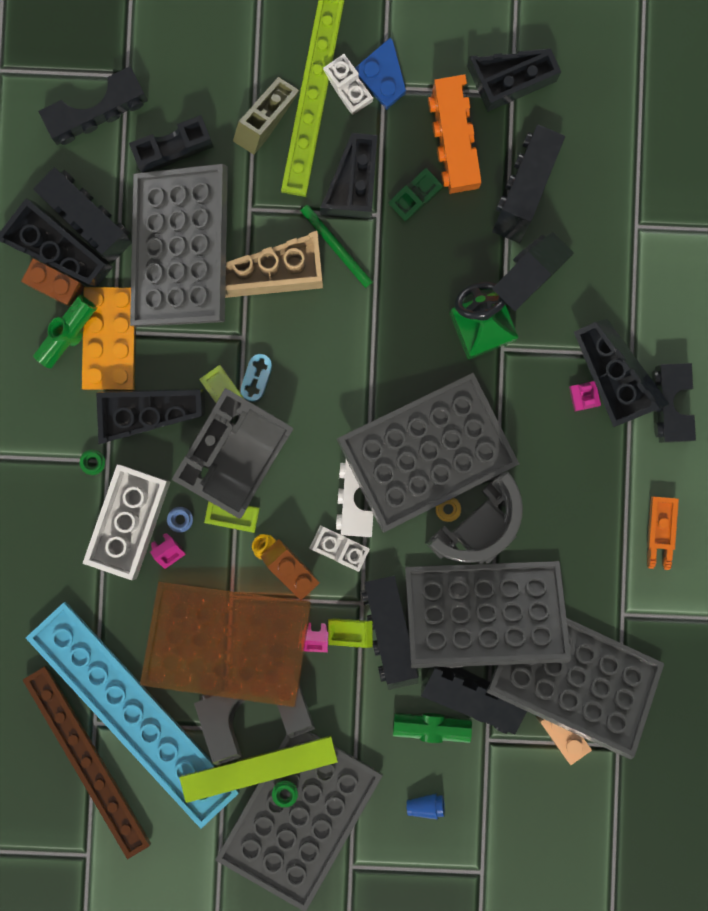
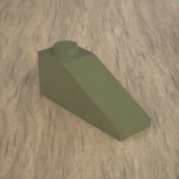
M278 77L239 120L233 142L254 155L267 141L298 95L299 90Z

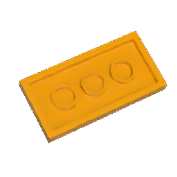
M84 287V297L93 302L97 309L83 326L82 389L135 390L136 327L130 326L131 288Z

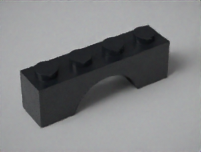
M131 66L107 77V92L101 102L92 108L75 109L60 100L39 110L38 112L52 140L57 145L69 144L75 140L77 135L91 133L98 128V125L106 121H116L126 111L140 109L144 105L143 103L148 100Z

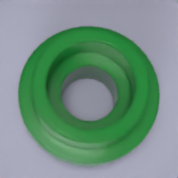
M91 449L81 455L79 463L83 472L89 475H97L104 470L106 460L100 451ZM93 457L97 459L95 467L89 465V460Z
M280 781L272 790L273 801L276 805L283 808L292 806L298 798L297 787L290 781ZM287 789L290 792V796L287 798L282 797L280 794L281 790Z

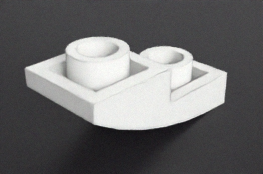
M345 54L323 67L330 83L351 115H354L373 102V97L360 81L359 73Z
M321 525L310 545L311 550L358 572L370 548Z

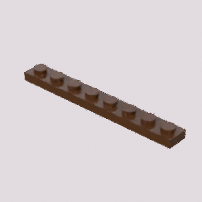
M46 665L24 678V684L127 860L151 845L150 840L48 666Z

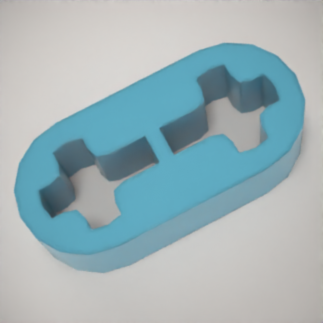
M254 355L249 361L241 385V394L249 402L259 401L264 395L272 371L271 360L266 355ZM263 359L264 364L268 367L266 370L262 369L259 377L255 376L257 368L254 366V363H259ZM254 379L258 380L256 388L260 390L259 394H253L252 397H249L246 387H251Z

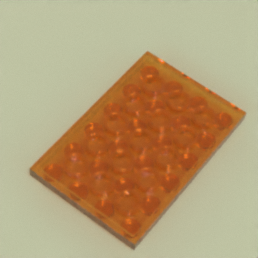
M158 582L140 685L296 708L311 602Z

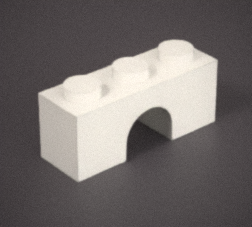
M346 460V463H340L339 478H344V489L339 488L338 504H343L342 514H337L336 529L341 530V535L372 537L373 512L361 510L355 505L354 493L360 486Z

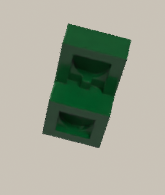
M425 168L388 203L404 221H407L444 186Z

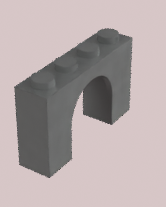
M287 665L277 667L273 670L272 674L263 676V674L253 676L248 679V683L241 686L239 684L229 685L224 688L225 692L217 695L215 693L203 695L200 697L201 701L194 703L212 763L219 766L242 757L234 732L233 721L237 709L251 698L265 697L276 703L286 733L290 738L315 729L296 671L292 666L287 667Z

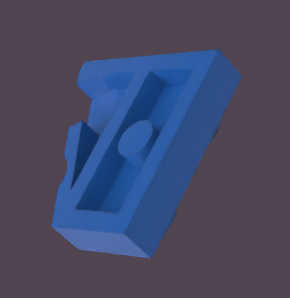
M389 38L355 67L361 82L386 110L406 94L394 43Z

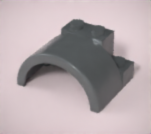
M225 388L171 480L240 519L281 448L292 433L293 428ZM235 416H240L236 424L230 422ZM203 467L209 469L204 478L201 476Z
M509 472L499 474L481 491L488 499L452 533L443 526L425 543L438 558L446 557L458 562H478L479 564L485 561L488 564L517 537L516 534L522 520L523 503L520 490ZM500 503L503 506L506 505V515L497 507ZM459 542L466 550H458L456 544Z

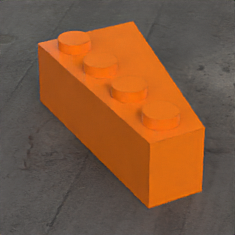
M465 74L435 79L432 95L428 97L430 113L434 112L436 122H432L434 137H439L440 146L437 147L438 160L444 163L445 171L441 172L444 187H448L449 194L479 189L481 185L476 147L472 148L471 144L474 143L473 124L467 122V118H470L469 97H463L464 86L467 84Z

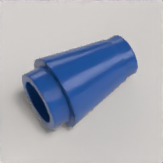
M437 793L407 800V815L438 820L439 817H445L444 796H437Z

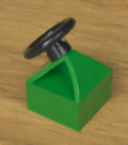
M480 282L466 287L458 294L455 300V307L449 312L468 360L515 342L519 338L505 305L506 302L496 292L486 295L480 291H494L493 287L496 283ZM472 294L473 300L463 304L464 299Z

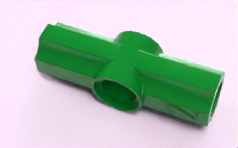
M79 295L62 318H54L48 326V337L33 355L36 361L44 367L51 369L68 346H76L82 339L83 326L97 309L95 304L86 297Z
M394 713L393 736L418 738L420 741L429 743H442L443 741L470 743L472 720L449 718L436 713H422V715Z

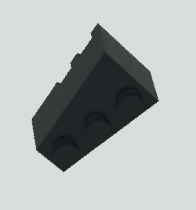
M551 49L519 51L516 54L505 55L498 53L493 56L478 57V55L470 56L467 68L487 112L557 82L561 74Z
M351 134L326 197L321 204V215L371 219L378 135Z

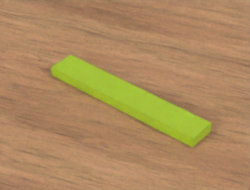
M327 736L181 775L179 779L185 802L188 803L338 763L332 736Z

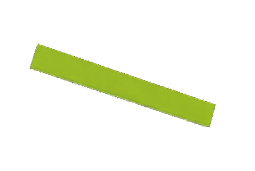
M318 0L281 188L282 193L302 197L307 196L329 79L323 67L334 59L345 0Z

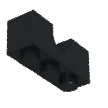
M199 115L177 124L178 129L166 136L155 137L151 134L130 142V148L142 173L151 172L214 147L202 116Z
M692 363L661 364L656 366L655 371L652 372V380L669 402V405L654 411L658 415V422H655L654 426L656 438L659 437V443L696 441L695 415L680 414L676 411L673 404L674 397L679 391L693 389Z

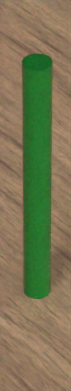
M304 206L300 212L365 289L373 283L369 276L310 206Z

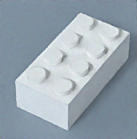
M117 464L83 564L129 580L137 579L170 481Z

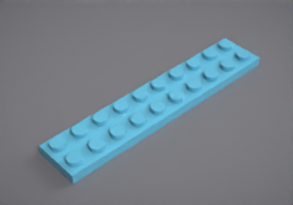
M66 602L62 603L26 637L30 644L200 829L239 794L240 790L237 789L196 801L185 802L179 777L215 767L216 765L212 763V760Z

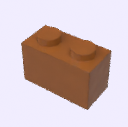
M32 259L21 280L28 287L68 307L82 294L85 287L77 280L35 259Z
M280 539L260 556L267 568L300 600L305 598L320 583L314 574Z

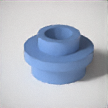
M176 507L169 512L167 523L173 531L185 532L192 526L193 516L187 508ZM178 515L185 517V522L181 525L176 522Z

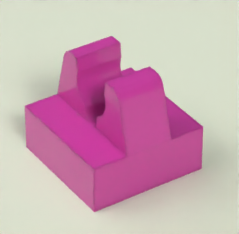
M594 381L569 387L574 412L601 406L598 389Z
M167 533L163 535L165 542L158 545L155 541L151 543L152 551H150L154 560L164 569L186 555L182 547Z
M311 623L306 624L304 631H302V651L328 653L326 624L321 623V630L319 632L311 630Z

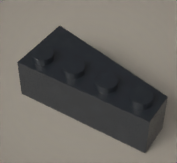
M538 124L533 133L528 132L523 143V147L527 148L525 154L519 153L514 168L518 169L516 175H510L505 189L509 190L507 197L502 196L496 210L500 214L492 230L493 233L517 243L521 242L533 219L565 139L564 135Z
M54 167L33 190L112 264L132 244L131 240L127 237L130 232L121 223L114 224L109 219L112 215L102 205L96 207L91 202L94 198L83 187L78 190L73 185L75 179L65 170L60 173Z
M27 198L0 231V242L89 285L98 287L113 268L110 263L38 203Z
M553 232L547 237L542 234L513 259L516 265L493 287V290L516 311L574 252Z
M608 319L594 322L574 331L613 427L669 405L667 399Z
M204 389L101 391L96 393L98 445L205 415Z
M395 575L364 582L366 590H361L364 606L369 605L371 615H367V621H372V630H375L377 640L373 641L375 656L381 655L383 664L378 666L381 682H387L388 690L418 684L416 668H411L410 640Z
M461 667L428 668L421 683V697L468 715L477 721L490 724L505 734L509 732L515 735L527 711L487 693L490 682Z

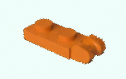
M651 497L647 548H649L647 552L648 568L654 569L656 565L657 549H665L662 565L664 570L671 569L673 550H675L679 502L677 498Z

